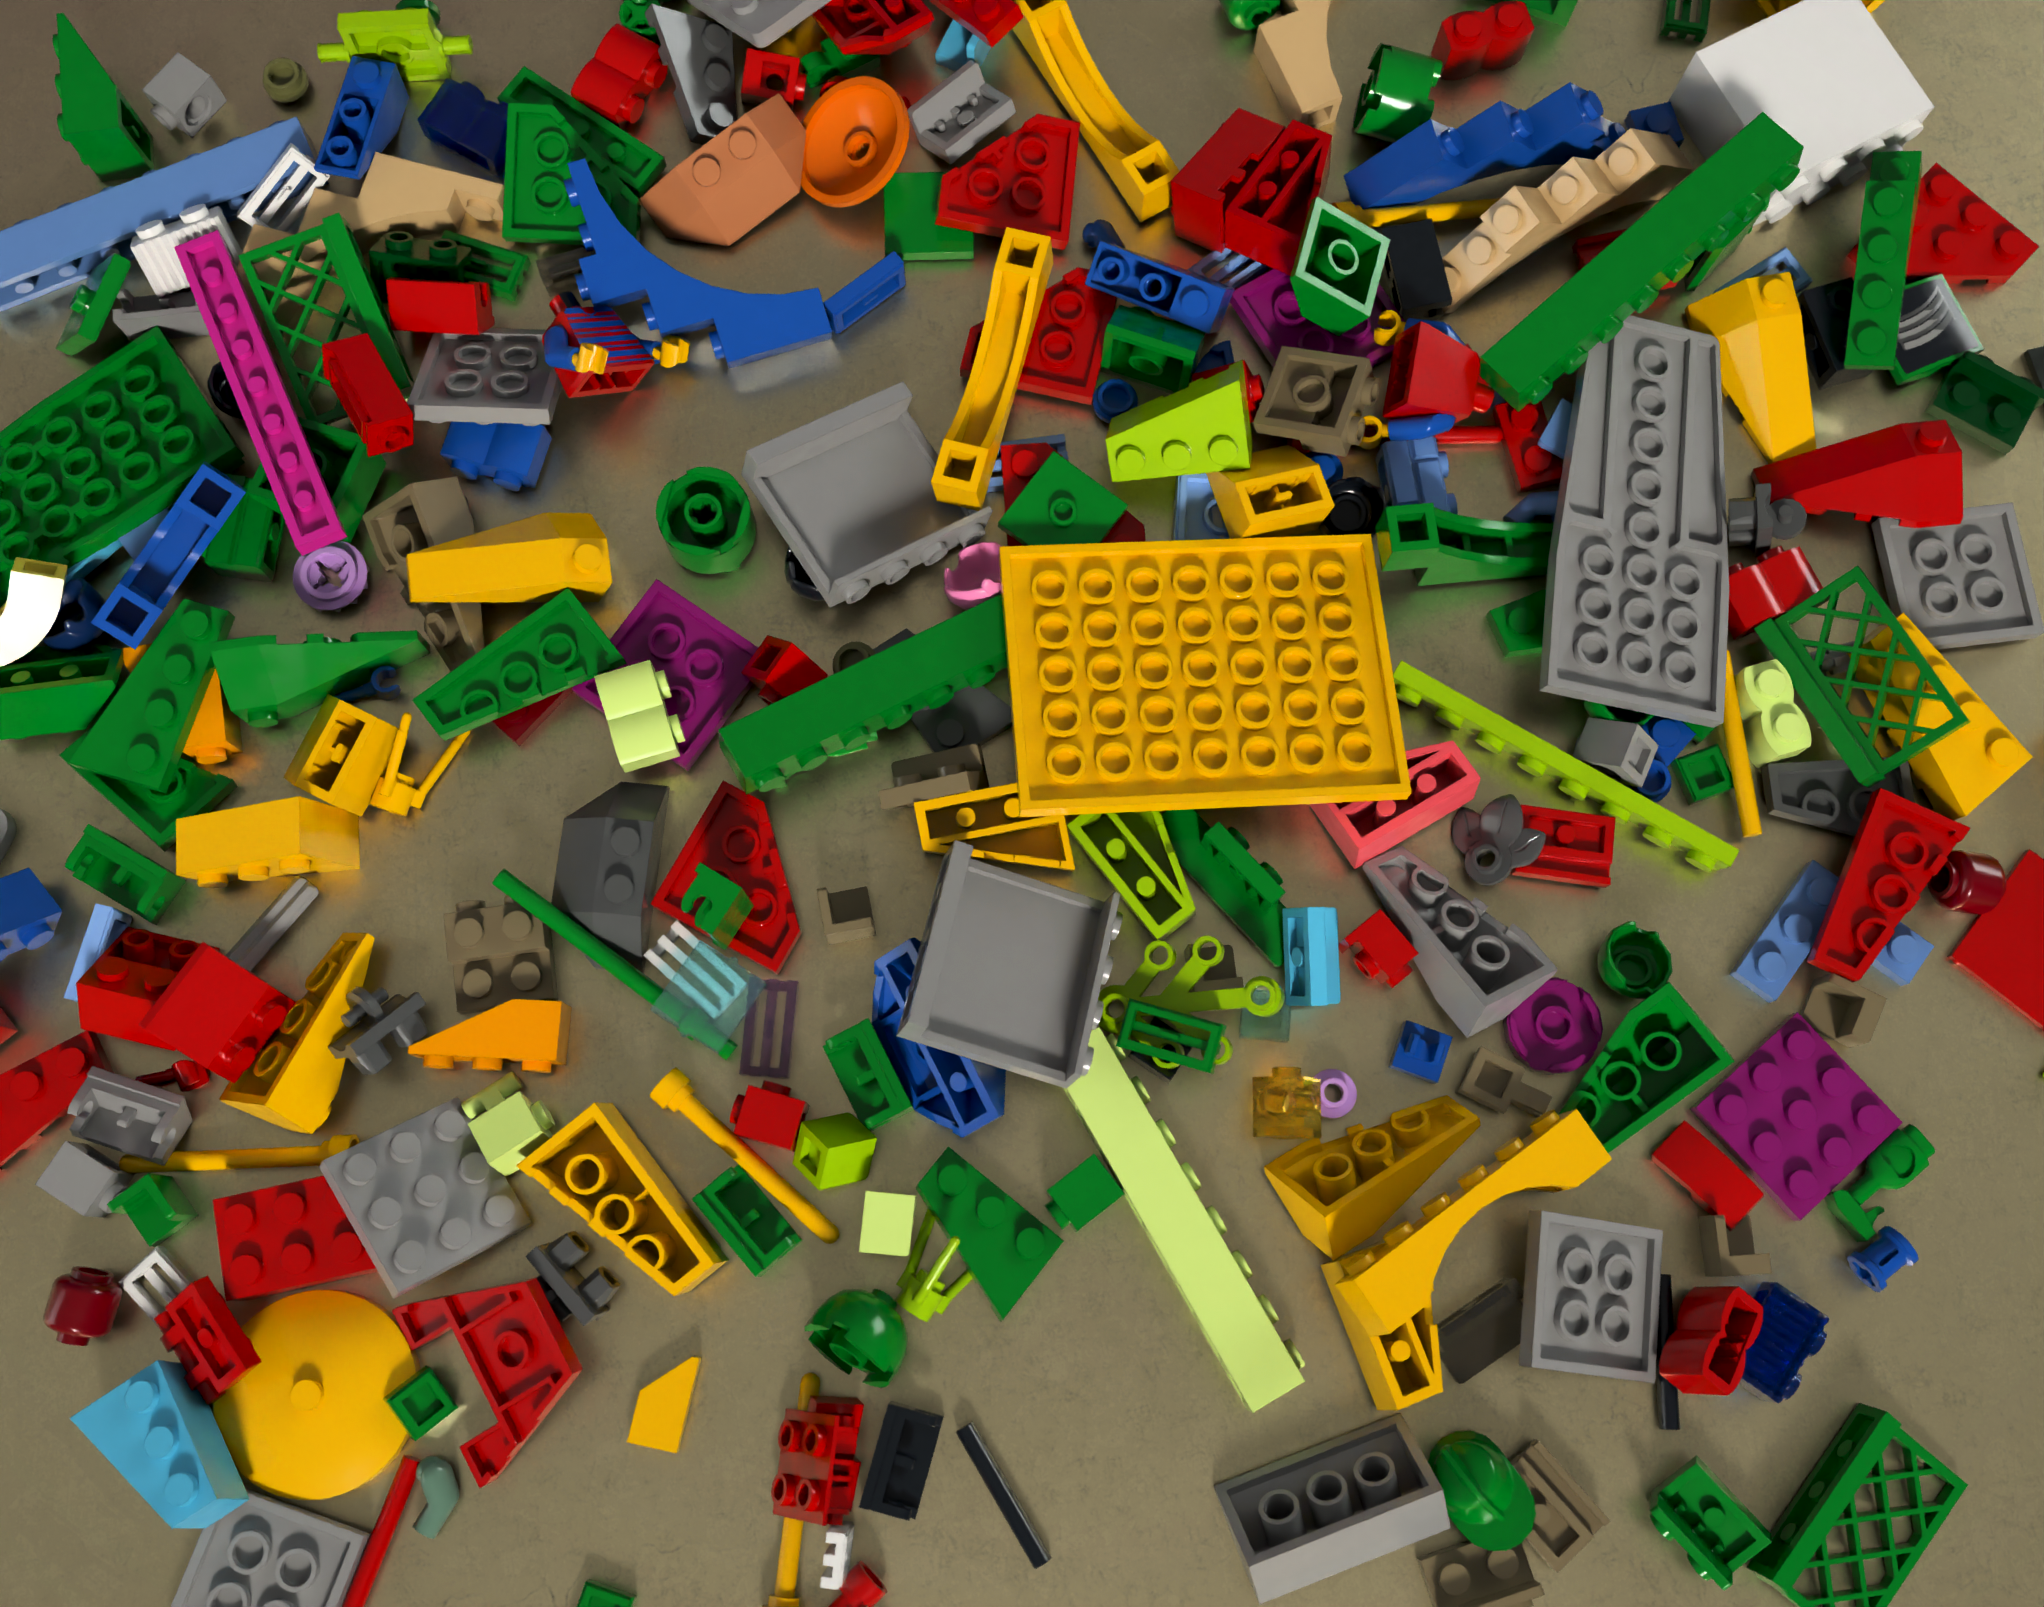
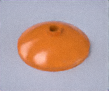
M869 76L853 77L827 90L813 104L802 122L803 127L806 129L801 186L816 201L836 208L859 204L879 192L898 169L909 139L908 111L898 92L886 82Z

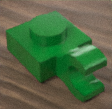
M827 38L821 41V52L813 51L800 58V62L805 68L801 73L807 74L806 83L811 89L823 84L826 80L836 75L853 78L867 74L880 67V55H843L832 40Z

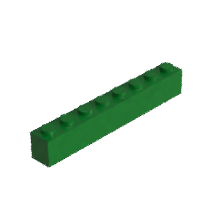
M1764 112L1760 113L1480 357V377L1517 412L1523 409L1529 402L1533 405L1539 403L1551 391L1553 387L1552 382L1564 372L1571 374L1576 371L1587 359L1588 351L1601 341L1605 344L1613 339L1623 327V321L1634 311L1637 313L1645 311L1657 298L1658 290L1670 280L1673 283L1681 280L1692 268L1694 259L1706 250L1710 253L1718 248L1728 236L1729 229L1740 219L1743 222L1750 220L1761 209L1765 198L1775 189L1780 192L1787 188L1800 172L1798 164L1804 146Z
M1002 594L718 729L720 748L746 795L757 789L759 792L772 790L785 780L786 775L800 768L803 771L812 770L823 764L828 759L829 754L843 747L846 750L855 749L868 741L871 737L870 734L886 726L888 729L898 728L912 718V713L927 706L930 709L938 708L949 702L954 697L955 692L969 685L972 689L979 688L991 681L996 672L1007 667Z

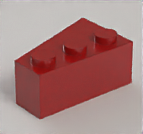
M1237 108L1171 180L1173 202L1171 214L1174 215L1175 235L1211 251L1222 253L1225 249V210L1284 132L1285 126Z

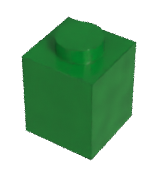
M1093 1154L1046 1191L1051 1201L1044 1206L1062 1230L1070 1224L1073 1230L1077 1232L1125 1193L1096 1155Z

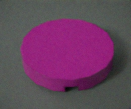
M1550 978L1503 1019V1029L1507 1045L1515 1058L1530 1070L1547 1075L1569 1073L1588 1063L1595 1054L1594 1052L1597 1049L1598 1042L1601 1041L1603 1032L1601 1014L1591 995L1580 986L1577 987L1573 983L1567 982L1568 980L1561 978Z

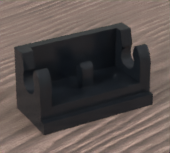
M1432 218L1383 229L1382 235L1390 239L1384 262V270L1392 302L1401 314V317L1406 322L1408 318L1436 320L1444 316L1443 307L1451 305L1452 295Z
M894 1401L888 1403L859 1508L908 1521L910 1518H916L944 1416Z

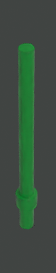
M505 868L496 876L492 882L494 886L679 1025L677 1030L691 1041L697 1038L725 1060L729 1058L738 1046L707 1022L710 1019L709 1016L695 1006L692 1010Z

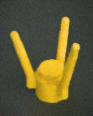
M405 712L402 715L399 729L397 730L387 770L383 777H379L369 804L404 817L407 816L410 806L421 809L426 794L461 748L471 730L456 736L416 790L412 788L415 779L398 773L412 720V715L409 712Z

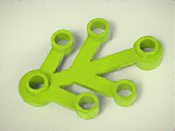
M1207 935L1195 941L1192 948L1193 956L1160 995L1141 997L1158 973L1170 969L1176 961V951L1173 946L1165 941L1156 940L1146 947L1144 962L1125 985H1110L1099 992L1098 1000L1104 1003L1098 1025L1108 1032L1119 1034L1129 998L1193 1016L1191 1014L1193 1012L1247 1008L1255 1015L1269 1017L1276 1014L1283 1006L1284 992L1277 981L1266 976H1257L1250 979L1243 988L1190 992L1209 967L1219 964L1224 957L1223 944L1218 939ZM1213 942L1217 948L1216 955L1210 960H1204L1200 954L1201 948L1205 943ZM1159 947H1165L1168 951V959L1163 964H1155L1153 952ZM1258 987H1267L1270 992L1269 1001L1264 1005H1257L1253 999L1254 991ZM1114 1000H1121L1124 1005V1012L1118 1018H1113L1109 1013V1006ZM1137 1011L1135 1021L1149 1024L1142 1017L1154 1015ZM1168 1020L1185 1035L1206 1041L1209 1040L1210 1031ZM1132 1030L1131 1034L1141 1043L1161 1049L1165 1045L1171 1044L1174 1046L1176 1053L1184 1055V1049L1180 1043ZM1222 1036L1221 1041L1225 1046V1053L1221 1058L1215 1059L1214 1064L1216 1065L1225 1064L1233 1054V1046L1230 1040ZM1201 1050L1202 1057L1204 1058L1205 1051ZM1153 1057L1154 1062L1162 1068L1173 1069L1180 1065L1173 1062L1165 1063L1162 1059Z

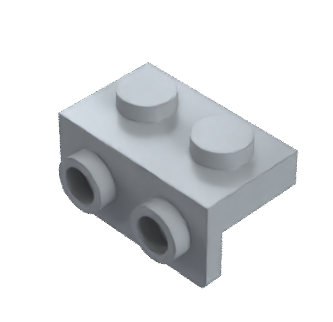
M973 60L964 64L908 109V116L920 145L949 164L964 156L973 146L991 132L997 130L1002 123L1016 113L1012 98L985 83L979 64Z

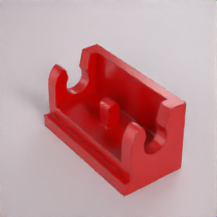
M397 277L386 279L391 330L480 335L495 326V318L492 314L491 292L487 282L470 281L467 283L411 280L409 278Z

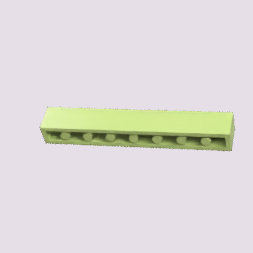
M1100 1027L1091 1031L1088 1046L1094 1048V1054L1086 1076L1079 1077L1067 1089L1063 1088L1115 1181L1125 1193L1124 1196L1244 1406L1248 1411L1254 1413L1305 1382L1299 1369L1305 1366V1363L1290 1339L1282 1342L1272 1324L1279 1321V1318L1264 1294L1256 1297L1247 1279L1252 1277L1253 1274L1240 1251L1237 1249L1231 1253L1221 1235L1226 1233L1227 1229L1221 1217L1212 1205L1205 1209L1195 1191L1202 1187L1194 1171L1187 1162L1179 1165L1170 1149L1176 1145V1142L1163 1119L1154 1122L1145 1106V1104L1151 1102L1150 1096L1137 1076L1129 1079L1120 1062L1125 1060L1126 1056L1123 1049L1116 1046L1117 1039L1112 1033L1105 1037Z

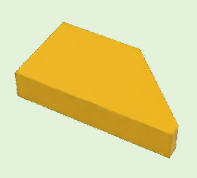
M690 1357L639 1391L628 1435V1443L672 1453L679 1452L702 1357Z

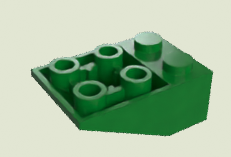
M57 14L58 33L53 35V46L60 65V73L55 75V85L62 101V113L57 115V124L62 138L73 145L79 153L83 164L89 165L102 182L141 177L144 173L155 170L152 134L65 14Z

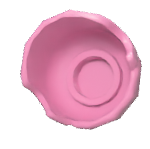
M979 542L964 547L959 551L957 568L954 571H951L949 568L944 570V591L950 602L962 609L968 610L1002 594L998 556L999 547L1002 545L997 542Z

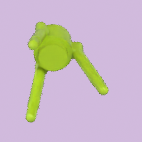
M929 1209L926 1211L906 1269L896 1283L902 1290L895 1299L901 1307L925 1322L930 1320L935 1311L943 1314L951 1300L973 1279L966 1269L941 1293L946 1284L938 1278L960 1244V1238L957 1236H953L929 1272L921 1268L917 1275H915L935 1221Z

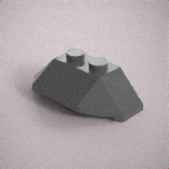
M620 782L564 818L551 904L644 973L646 958L643 955L648 949L653 906L650 903L656 891L670 788L663 785ZM584 954L596 969L605 970L598 963H596L594 960H592L590 957Z

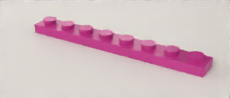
M216 230L175 246V251L295 547L303 556L346 538L347 535L225 240L219 231Z

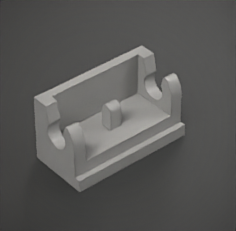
M120 289L116 298L121 301L123 309H112L113 322L131 341H134L156 325L169 339L209 335L192 291L166 294L158 298L156 295L133 297L127 289Z
M92 1066L87 1073V1079L72 1099L67 1111L68 1114L76 1116L70 1127L72 1136L165 1166L192 1123L185 1097Z

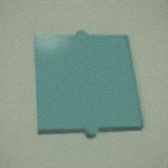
M700 940L655 1001L651 1011L678 1028L681 1037L689 1035L719 1054L765 989L767 982L740 966L736 957L729 959Z

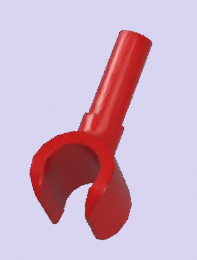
M179 1060L171 1066L172 1068L165 1071L135 1078L136 1081L152 1086L176 1080L181 1092L198 1089L210 1081L205 1067L191 1060Z

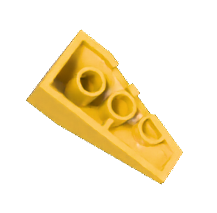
M1784 272L1746 278L1687 305L1684 310L1689 329L1712 335L1718 339L1720 343L1722 393L1725 397L1730 395L1744 417L1742 424L1767 463H1774L1816 450L1802 315L1791 273Z
M545 512L412 552L406 556L410 602H548L566 588L572 591L579 602H599L612 584L607 538L591 513Z
M342 933L307 977L305 988L308 992L302 999L296 1001L286 1015L282 1025L267 1044L261 1048L255 1056L252 1065L243 1072L237 1082L234 1084L229 1081L219 1100L288 1131L313 1134L315 1129L325 1122L331 1112V1102L339 1089L346 1058L336 1059L328 1046L351 1029L341 1020V1016L350 1010L346 994L356 987L363 988L375 939L368 933Z
M1448 1095L1393 1112L1389 1122L1365 1130L1361 1123L1346 1128L1347 1136L1321 1144L1319 1138L1302 1142L1265 1165V1174L1302 1235L1334 1261L1373 1236L1481 1126L1480 1118Z

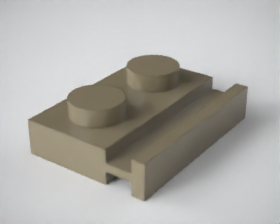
M1533 1439L1529 1443L1530 1446L1520 1455H1517L1510 1463L1527 1483L1535 1502L1536 1517L1532 1531L1525 1540L1553 1571L1559 1573L1594 1538L1593 1535L1602 1526H1606L1610 1522V1519L1539 1440Z

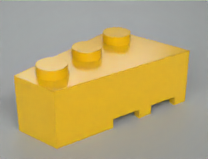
M301 796L176 819V876L197 880V886L220 888L228 886V881L234 880L261 881L269 877L360 869L359 816L344 809Z

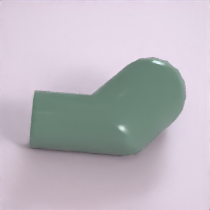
M428 1456L421 1460L416 1468V1477L420 1481L427 1503L414 1522L413 1528L425 1537L435 1539L457 1504L460 1491L450 1464L437 1456Z

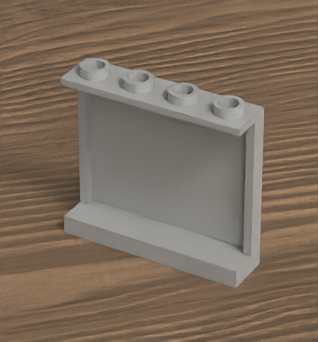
M903 381L755 446L746 452L741 475L830 608L843 601H846L847 604L857 602L866 596L872 587L884 581L887 585L893 584L902 579L911 568L921 563H924L925 566L932 565L942 559L948 550L960 544L962 547L975 544L985 535L986 531L984 529L993 512L990 506L976 511L936 500L931 480L938 454L908 412L913 395Z
M955 840L942 860L897 1037L1067 1089L1079 1077L1086 1076L1092 1063L1094 1048L1088 1046L1091 1029L1095 1030L1103 1013L1104 1003L1099 1001L1098 997L1101 984H1106L1113 966V957L1108 955L1110 941L1116 939L1122 924L1123 913L1117 911L1121 894L1113 892L1103 902L971 859L974 846Z

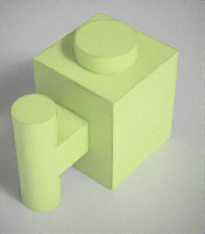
M513 1071L461 1103L464 1112L472 1120L467 1124L486 1161L505 1177L519 1170L516 1165L553 1136L549 1128L555 1125L550 1112L542 1101L538 1100L533 1103L518 1091L523 1085Z

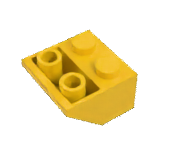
M1290 445L1252 452L1249 469L1206 473L1230 539L1287 537L1317 530L1335 506L1319 464Z
M327 694L283 778L294 786L331 805L362 817L372 798L379 777H383L387 770L399 728Z

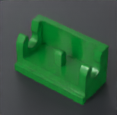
M88 824L83 831L84 835L67 858L65 867L74 872L73 877L93 887L150 923L157 925L187 880L176 876L172 871L108 833Z
M699 863L694 870L697 876L683 896L681 907L684 913H688L693 908L697 898L705 897L695 915V925L697 928L707 932L715 945L726 950L754 905L742 887L704 864Z
M869 1018L825 1041L826 1045L823 1048L859 1121L872 1132L914 1110Z
M739 1164L735 1168L732 1166L692 1198V1201L755 1277L763 1276L803 1241Z

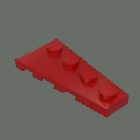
M1883 788L1872 792L1807 963L1851 982L1859 981L1895 933L1894 929L1907 912L1911 911L1921 896L1919 894L1933 876L1938 874L1947 862L1949 853L1958 842L1963 840L1971 828Z
M86 1030L0 1075V1171H2L1 1166L21 1149H28L41 1138L42 1135L40 1133L55 1120L68 1115L69 1105L87 1079V1073L92 1066L114 1073L96 1032Z

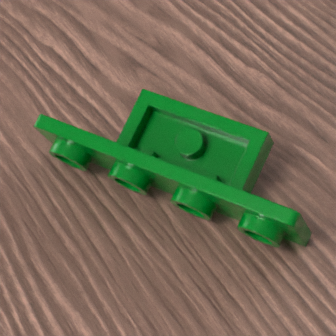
M1194 809L1165 811L1161 816L1179 865L1275 967L1281 966L1284 963L1282 909L1286 908L1280 902V899L1285 894L1284 889L1280 886L1283 883L1281 876L1267 862L1263 861L1259 864L1247 851L1250 848L1249 843L1234 827L1230 826L1226 829L1219 821L1213 827H1210Z

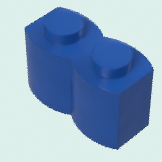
M451 422L440 455L450 466V471L460 477L476 480L478 475L494 477L493 482L509 490L519 491L521 486L535 488L552 437L541 424L525 426L513 423L481 425L475 422Z

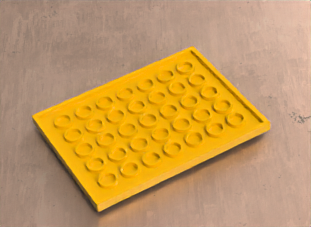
M1371 534L999 547V569L1020 817L1406 800L1412 792Z

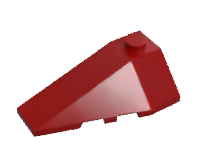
M1946 420L1897 424L1754 468L1751 474L1755 486L1756 484L1771 483L1770 504L1784 498L1793 499L1799 502L1808 514L1822 515L1828 509L1854 513V520L1870 522L1872 516L1898 519V526L1909 528L1957 525L1963 519L1962 450Z

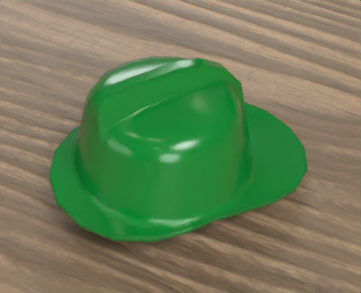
M1469 1430L1455 1431L1441 1438L1431 1450L1428 1463L1443 1489L1448 1516L1456 1527L1474 1545L1489 1551H1507L1522 1544L1532 1531L1536 1517L1534 1497L1525 1480L1500 1448L1487 1436Z

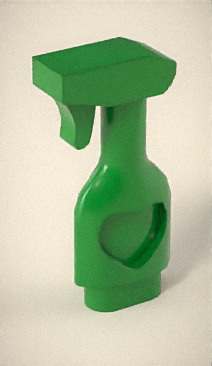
M1908 1124L1902 1130L1897 1128L1867 1156L1866 1172L1847 1190H1833L1825 1197L1828 1209L1857 1242L1868 1241L1876 1234L1873 1224L1877 1216L1884 1212V1208L1874 1206L1864 1211L1860 1205L1879 1189H1899L1906 1186L1929 1166L1928 1158L1935 1153V1148L1914 1125Z

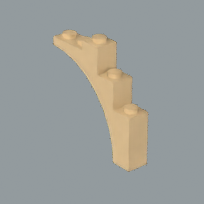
M1281 0L1279 11L1282 15H1274L1258 26L1253 51L1289 122L1294 119L1313 128H1319L1336 121L1343 97L1331 68L1326 37L1328 9L1332 0Z
M1630 128L1595 160L1572 157L1538 188L1513 186L1480 216L1483 222L1442 258L1452 295L1451 305L1443 307L1444 313H1453L1509 268L1570 230L1620 207L1641 201L1660 200L1693 172L1694 168L1670 135Z

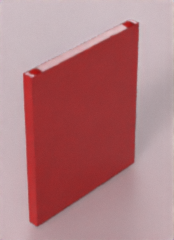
M2029 849L2023 853L2006 876V891L1998 905L1988 913L1978 914L1947 957L2044 1032V859Z

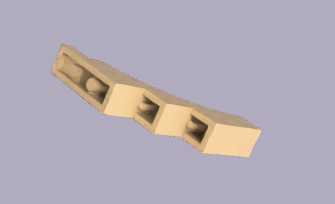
M375 152L358 199L315 188L297 233L323 224V218L340 213L350 224L362 255L369 253V249L384 234L392 231L408 232L413 237L443 233L444 230L458 233L466 212L482 221H491V219L503 221L504 185ZM254 224L243 253L294 234ZM320 239L305 245L298 262L320 271L328 254L323 240ZM292 250L285 252L282 255L290 257ZM272 257L254 265L261 281L277 287L287 263ZM239 260L236 268L268 347L270 350L275 351L276 345ZM333 266L329 273L330 276L336 273ZM295 268L286 292L307 300L317 280V276ZM265 289L268 299L271 301L274 293ZM283 297L275 314L279 324L287 327L302 305Z

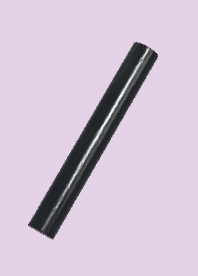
M1661 1274L1656 1384L1659 1429L1680 1430L1678 1389L1659 1374V1362L1663 1347L1668 1338L1674 1333L1671 1274Z
M973 1421L956 1431V1434L1034 1569H1037L1047 1563L1052 1557Z

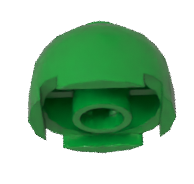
M860 1289L840 1291L826 1299L804 1327L805 1331H814L809 1341L828 1361L848 1375L851 1373L852 1367L867 1373L868 1375L863 1383L879 1388L888 1386L906 1355L908 1334L904 1321L895 1311L898 1304L891 1296L879 1289H873L871 1293Z

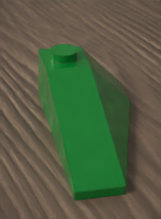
M417 630L358 632L350 637V642H342L336 638L324 637V634H307L306 641L297 644H276V635H261L209 642L210 653L230 711L253 727L277 725L278 719L296 717L323 704L327 694L335 697L336 694L371 682L372 673L381 666H390L396 670L431 654L430 644Z
M1668 981L1628 1011L1558 1115L1577 1109L1609 1153L1735 1061L1700 1016Z

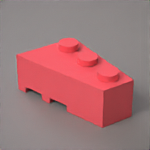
M1453 740L1405 751L1412 791L1406 800L1309 804L1354 869L1474 799L1481 777Z

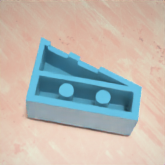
M157 1360L70 1417L71 1421L171 1528H207L250 1499L210 1406L206 1404L197 1389L191 1391L184 1379L187 1372L181 1363Z

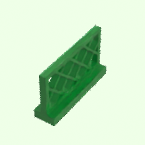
M340 213L323 218V224L238 255L306 419L326 425L347 418L348 415L339 399L333 410L317 415L311 399L318 383L332 388L330 381L321 377L323 373L322 353L313 374L297 367L293 358L300 340L322 349V344L324 343L303 334L313 310L335 319L326 343L338 339L344 324L360 330L361 334L368 333L404 399L409 398L415 383L394 330H391L390 320L351 226ZM322 239L328 254L320 271L298 262L305 245ZM292 250L290 257L282 255L283 253ZM272 257L287 263L277 287L261 281L254 264ZM332 266L335 269L338 279L329 275ZM295 268L317 276L308 301L286 292ZM326 281L342 287L346 297L338 314L316 305ZM265 289L274 293L271 301H269ZM283 297L305 306L295 330L279 324L275 314ZM350 308L356 322L347 318ZM283 332L292 336L289 345L286 342ZM301 375L310 379L307 388L304 385Z
M1858 565L1776 620L1769 618L1754 628L1774 659H1777L1785 667L1792 680L1793 687L1855 778L1867 788H1871L1886 778L1885 774L1971 722ZM1858 582L1866 594L1862 613L1837 611L1836 606L1840 592ZM1829 600L1827 609L1818 608ZM1872 604L1882 617L1870 615ZM1807 614L1825 616L1819 641L1800 639L1791 625ZM1834 617L1859 621L1853 647L1828 643ZM1868 622L1888 625L1893 631L1888 652L1862 648ZM1899 643L1903 645L1909 655L1897 654ZM1806 647L1817 648L1815 659ZM1826 650L1851 654L1846 679L1826 677L1821 669ZM1860 655L1887 659L1880 685L1854 681ZM1895 660L1915 663L1921 672L1916 691L1889 687ZM1927 680L1937 694L1925 693ZM1833 685L1844 686L1841 697ZM1852 688L1879 692L1872 718L1855 716L1848 709ZM1887 693L1914 698L1908 724L1881 720ZM1923 699L1943 702L1954 717L1936 729L1916 726ZM1859 723L1871 725L1868 736ZM1879 726L1906 731L1902 750L1884 760L1875 748ZM1914 733L1926 734L1912 743Z
M1858 1403L1770 1532L1772 1543L1756 1554L1746 1568L1759 1579L1773 1586L1796 1607H1815L1814 1605L1821 1604L1822 1607H1835V1602L1853 1599L1856 1600V1607H1887L1968 1485L1900 1428L1902 1424L1887 1411ZM1893 1439L1902 1446L1905 1468L1885 1471L1882 1453ZM1917 1460L1920 1461L1924 1466H1918ZM1935 1474L1946 1484L1935 1501L1923 1503L1919 1476ZM1906 1478L1910 1505L1890 1508L1886 1481ZM1873 1483L1877 1510L1856 1513L1855 1493L1861 1484ZM1911 1515L1914 1533L1907 1543L1895 1544L1891 1518ZM1878 1520L1882 1546L1861 1549L1858 1523ZM1845 1525L1849 1551L1828 1554L1826 1536L1833 1526ZM1883 1557L1886 1575L1879 1585L1866 1586L1863 1560ZM1850 1562L1854 1588L1833 1592L1830 1565ZM1817 1567L1820 1594L1802 1596L1792 1586L1804 1569Z

